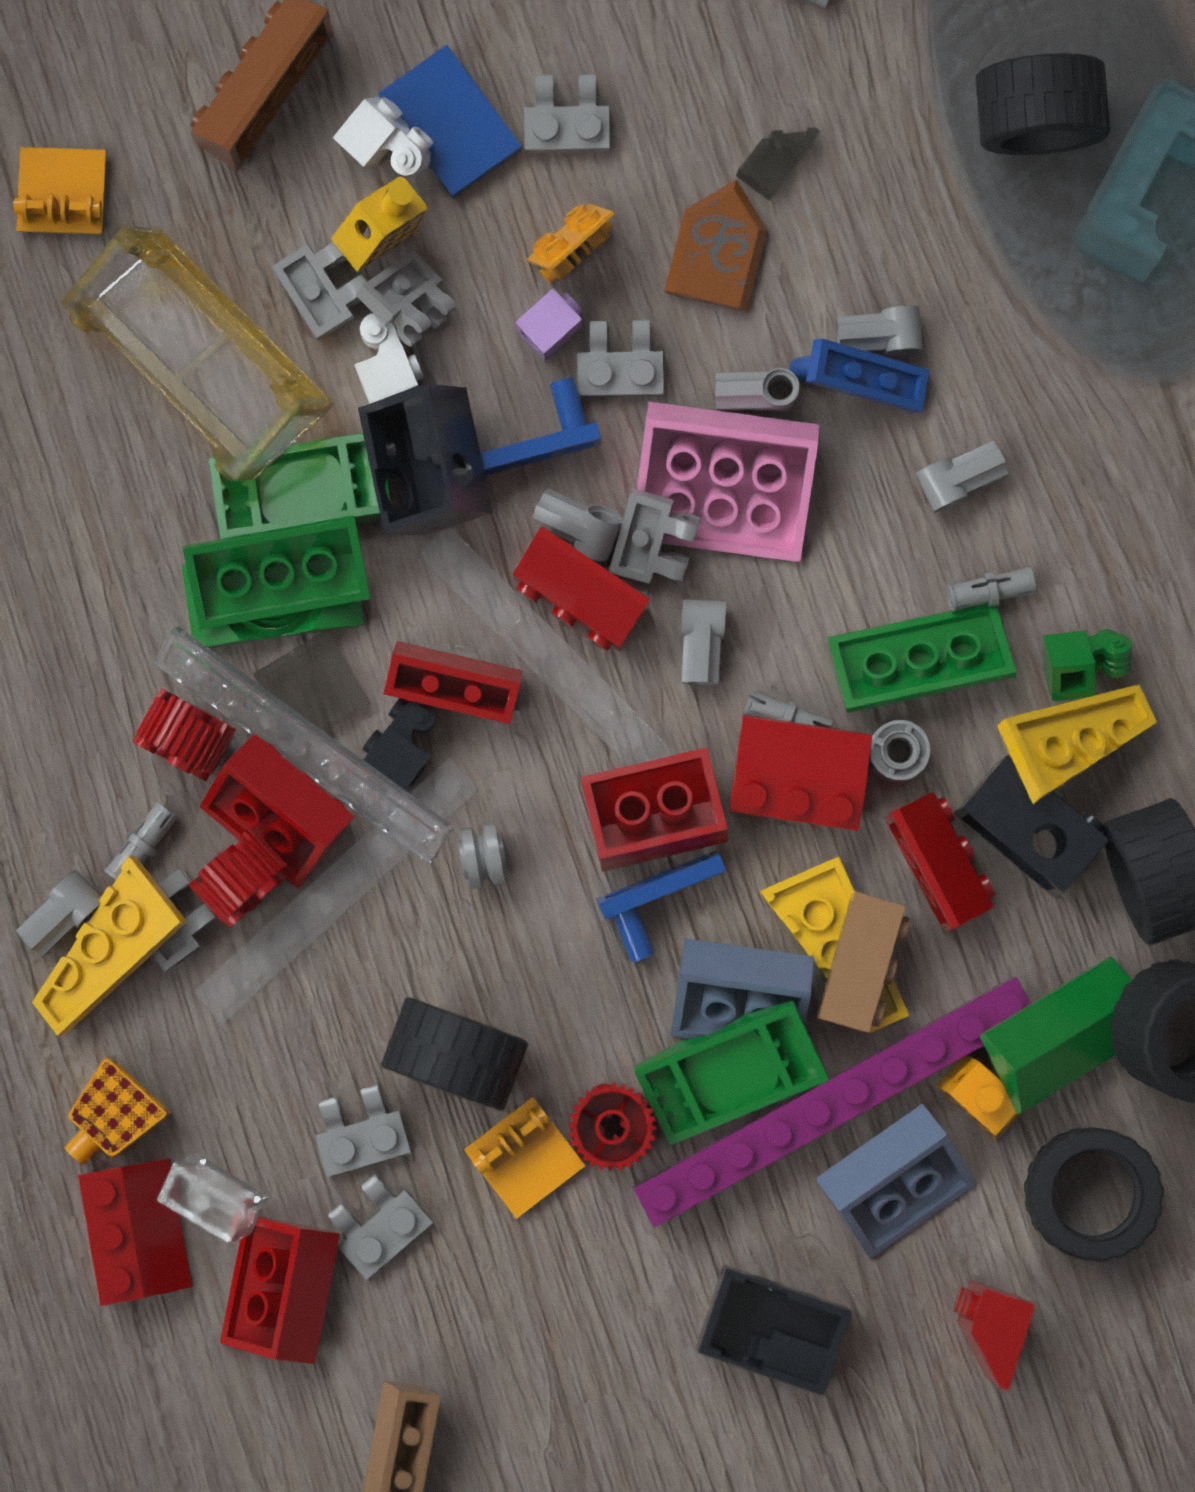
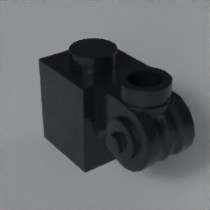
M399 698L388 714L389 717L394 719L383 733L377 729L367 740L362 750L367 753L363 759L367 766L407 794L432 761L428 754L414 745L413 734L414 732H430L436 725L437 714L433 706Z

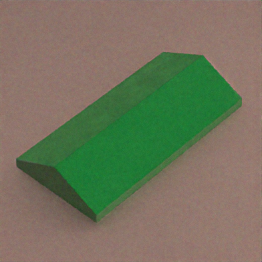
M355 515L182 546L200 630L370 599Z
M988 603L953 612L948 611L828 637L836 681L847 713L1016 677L1017 674L997 606L989 607Z
M1113 957L1104 959L979 1034L1017 1114L1023 1113L1117 1054L1113 1049L1111 1041L1113 1039L1111 1020H1113L1116 1001L1122 995V990L1126 984L1132 980Z

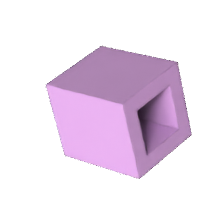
M552 288L515 322V330L542 360L546 361L582 328V318L579 316L582 309L568 293L565 292L560 296Z

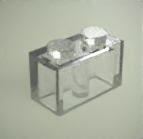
M194 1154L173 1163L157 1201L229 1244L252 1233L269 1196L199 1154Z

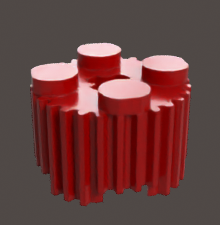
M161 688L140 723L132 742L153 754L161 756L167 760L166 762L180 770L207 781L216 769L236 729Z
M253 827L244 831L238 837L239 841L235 845H230L226 850L214 857L198 873L199 877L189 884L193 892L229 928H232L242 918L249 915L263 902L262 899L269 892L274 891L292 874L287 868V863Z
M612 1082L611 1086L602 1083V1085L593 1086L591 1092L585 1091L586 1097L578 1098L580 1104H574L573 1108L576 1112L570 1113L569 1116L573 1119V1122L568 1123V1127L571 1128L569 1137L572 1139V1146L578 1147L576 1153H583L582 1160H591L590 1166L592 1167L599 1164L600 1170H603L605 1166L608 1167L609 1171H612L614 1167L622 1170V1167L625 1166L630 1168L633 1161L636 1163L640 1162L638 1157L640 1155L645 1157L647 1154L644 1150L646 1148L651 1149L652 1147L649 1141L655 1140V1136L651 1133L656 1130V1126L652 1125L656 1119L652 1114L653 1109L647 1106V1099L641 1100L642 1094L640 1092L634 1094V1088L630 1087L626 1090L625 1084L617 1087L615 1082ZM612 1114H617L621 1117L619 1124L624 1128V1132L621 1136L614 1134L612 1139L604 1137L605 1128L600 1125V1121L604 1116L610 1119Z

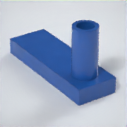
M823 338L813 340L810 356L797 357L790 364V371L796 375L799 383L808 382L912 413L922 412L930 371L928 369Z
M566 378L550 384L562 431L480 453L485 476L601 445V436L597 422L590 424L586 422L575 378Z
M715 850L596 898V901L605 920L613 917L631 962H635L655 953L637 907L725 872L726 869L720 854Z

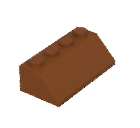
M284 0L282 4L276 1L264 18V23L267 25L258 38L255 36L250 37L243 46L239 55L242 60L234 72L228 70L219 80L215 88V92L218 95L209 107L203 105L195 114L191 122V127L194 128L191 131V135L197 145L237 171L334 34L329 12L321 5L307 0Z

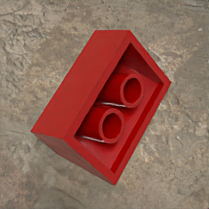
M543 526L537 531L513 572V580L519 583L515 589L534 603H537L541 598L552 605L554 609L551 614L571 628L575 623H578L590 631L586 638L606 652L609 651L611 646L620 652L649 609L650 599Z
M743 714L730 791L729 811L858 831L866 790L872 734Z
M256 733L223 765L199 806L237 839L244 831L253 827L287 863V868L292 874L286 880L297 889L305 883L336 845L355 817L345 808L342 802L332 798L314 783L307 773L296 768L272 744L265 742Z
M707 747L580 777L602 872L728 842V828Z
M933 791L884 817L944 933L994 908L990 900L996 897L993 887L984 873L978 876L970 861L976 858L966 837L964 835L957 837L950 822L955 820V816L945 797L937 799Z
M170 1158L78 1175L100 1306L147 1298L193 1287Z
M245 1214L220 1344L273 1360L315 1364L340 1233L313 1226Z
M970 1280L968 1288L960 1287L953 1312L959 1315L957 1323L985 1377L1000 1389L1009 1391L1035 1304L1021 1296Z

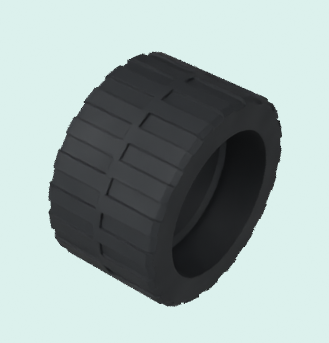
M1048 53L1022 56L984 67L975 77L981 147L986 151L1008 155L1066 152L1097 144L1105 140L1110 134L1105 63L1095 56L1079 53Z
M1170 798L1106 821L1103 825L1105 829L1102 833L1109 839L1105 844L1111 872L1124 907L1134 928L1143 941L1149 945H1154L1195 930V828L1186 811L1181 807V804Z
M1178 959L1168 960V962H1157L1137 973L1135 978L1126 984L1122 990V995L1116 1001L1113 1020H1111L1113 1049L1117 1053V1059L1121 1066L1126 1068L1128 1074L1134 1079L1175 1099L1194 1103L1195 1053L1186 1061L1169 1067L1163 1052V1035L1166 1024L1174 1010L1182 1002L1195 996V964Z
M408 997L404 1000L381 1066L384 1069L492 1109L503 1111L507 1105L529 1044L522 1038Z
M1095 1127L1070 1129L1067 1133L1058 1134L1051 1138L1048 1144L1043 1145L1037 1151V1156L1033 1162H1030L1027 1169V1179L1024 1181L1026 1211L1029 1212L1031 1223L1035 1230L1041 1233L1042 1238L1048 1244L1056 1247L1059 1251L1086 1261L1088 1259L1102 1262L1112 1258L1119 1259L1126 1256L1130 1251L1137 1250L1142 1246L1145 1239L1152 1235L1157 1227L1155 1225L1162 1214V1197L1164 1196V1186L1161 1184V1174L1158 1166L1153 1163L1152 1156L1148 1151L1141 1148L1137 1141L1129 1136H1124L1110 1129ZM1088 1152L1104 1153L1119 1161L1129 1173L1134 1189L1132 1207L1126 1219L1114 1230L1100 1235H1085L1072 1230L1061 1220L1053 1203V1185L1059 1170L1073 1157Z

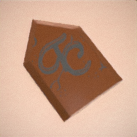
M737 180L732 181L685 209L664 293L747 313L767 228Z

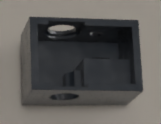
M424 384L358 408L384 534L427 535L493 513L466 387ZM389 476L395 478L401 486L403 492L401 508L395 507L388 498L386 480Z
M1008 754L996 762L954 812L956 816L1053 897L1065 893L1109 840L1101 833L1105 827L1095 817L1086 811L1082 815L1078 814L1055 791L1032 803L1016 766ZM1046 830L1055 838L1056 851L1051 859L1041 857L1034 850L1032 844L1034 833L1038 834L1040 831Z
M723 1264L696 1344V1350L700 1354L824 1396L852 1310L839 1303Z

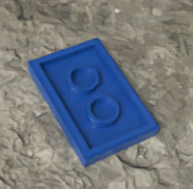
M448 45L442 47L378 93L380 99L382 97L389 99L401 110L402 115L400 118L409 125L408 128L410 130L413 126L418 127L432 139L433 144L429 148L431 157L428 166L452 198H455L522 150L520 143Z

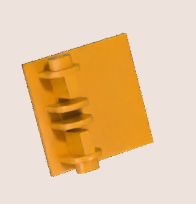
M20 147L18 197L14 198V214L17 215L16 231L102 235L106 150Z
M590 203L587 206H584V204L577 206L564 218L566 224L554 235L551 232L547 233L532 246L534 252L526 259L527 262L542 268L539 270V273L547 283L551 284L555 279L558 282L561 281L563 277L575 268L567 256L577 265L581 263V259L574 251L577 247L584 255L589 256L591 252L584 241L592 250H595L610 237L608 232L614 227L609 219L615 213Z
M531 1097L464 1149L474 1166L486 1178L516 1219L585 1167V1164L534 1097Z

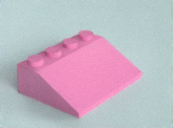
M649 402L637 489L674 500L671 510L673 513H689L701 518L694 541L683 540L665 533L662 544L800 562L819 442V424Z

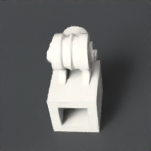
M379 97L364 99L333 136L363 167L378 164L388 150L393 151L391 155L392 168L398 174L405 176L421 173L427 169L431 157L429 148L433 144L432 139L418 127L413 126L410 130L408 128L409 125L400 118L402 115L401 110L385 97L381 99Z
M374 313L367 315L360 325L361 337L366 346L372 349H379L376 356L356 363L354 366L370 404L418 387L417 381L424 377L415 354L406 356L401 344L402 340L397 333L395 321L393 320L388 325H385Z

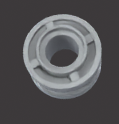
M893 720L887 722L871 738L869 764L880 778L888 782L902 783L915 778L923 771L929 761L930 743L928 737L918 725L910 721ZM894 740L905 742L910 749L908 761L904 763L892 761L887 754L888 744Z
M484 825L482 835H477L472 828L461 829L462 840L458 841L464 878L469 879L470 888H481L484 878L488 877L494 885L505 884L504 873L508 872L502 835L497 834L496 825Z

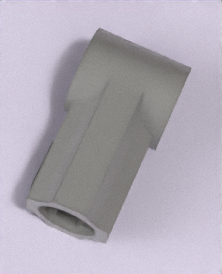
M898 306L884 309L878 314L837 317V343L870 353L884 352L888 356H903L922 352L919 307Z
M775 368L769 372L715 373L716 411L770 410L781 414L793 409L799 399L800 386L798 378L792 371L786 368ZM778 381L786 382L792 388L791 395L784 400L772 398L768 393V389L773 383Z
M992 441L952 460L950 457L939 460L915 474L935 513L966 499L969 493L986 487L1006 477L1009 473L1000 449Z
M549 488L543 493L532 517L533 525L543 526L553 534L574 543L573 547L595 561H606L609 559L623 521L622 516L611 508L597 504L586 506Z
M682 600L681 638H684L681 662L682 684L718 685L721 640H724L726 601Z
M77 870L72 871L62 879L48 894L49 899L16 930L21 939L41 958L50 952L75 927L79 928L84 922L91 919L101 904L99 902L101 896Z

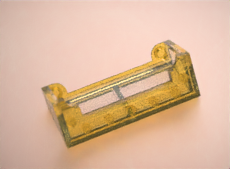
M123 225L60 302L71 313L69 319L77 328L86 333H89L91 330L102 332L216 448L213 451V456L216 460L214 466L220 474L231 481L254 480L324 417L335 404L161 228Z

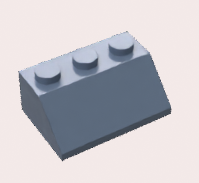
M684 938L670 1036L687 1039L704 1036L727 1026L747 1013L791 1001L795 1002L805 1024L811 996L814 957Z
M923 1104L902 1116L897 1122L868 1140L863 1146L816 1178L821 1189L870 1259L977 1184L946 1132Z

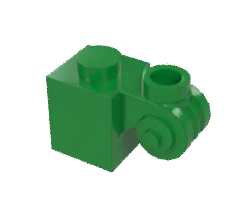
M1086 630L1043 635V671L1052 701L1095 696V672L1101 670L1107 677L1120 678L1129 674L1132 669V641L1127 636L1118 634L1113 630H1101L1093 636H1087Z

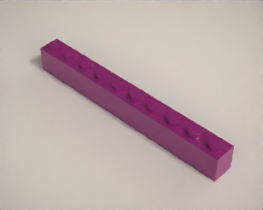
M1017 977L1010 978L830 1077L829 1081L810 1088L632 1188L655 1228L984 1046L979 1034L1028 1006L1031 1002Z

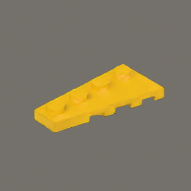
M1138 684L1008 717L1000 722L997 727L1032 803H1035L1150 729L1157 721Z
M128 855L120 867L122 872L114 884L108 886L99 899L101 904L89 922H84L75 936L77 938L76 942L66 957H61L32 1001L33 1005L57 1036L66 1035L187 923L136 856Z
M839 856L759 891L807 955L814 957V964L827 979L850 897L855 892ZM894 979L891 985L883 983L879 1000L886 1002L879 1027L871 1025L869 1033L910 1016Z

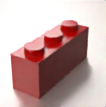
M396 641L383 694L511 724L523 670Z

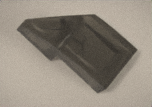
M816 127L807 128L805 132L783 133V130L772 131L769 138H763L739 167L735 176L770 201L817 139L820 130Z

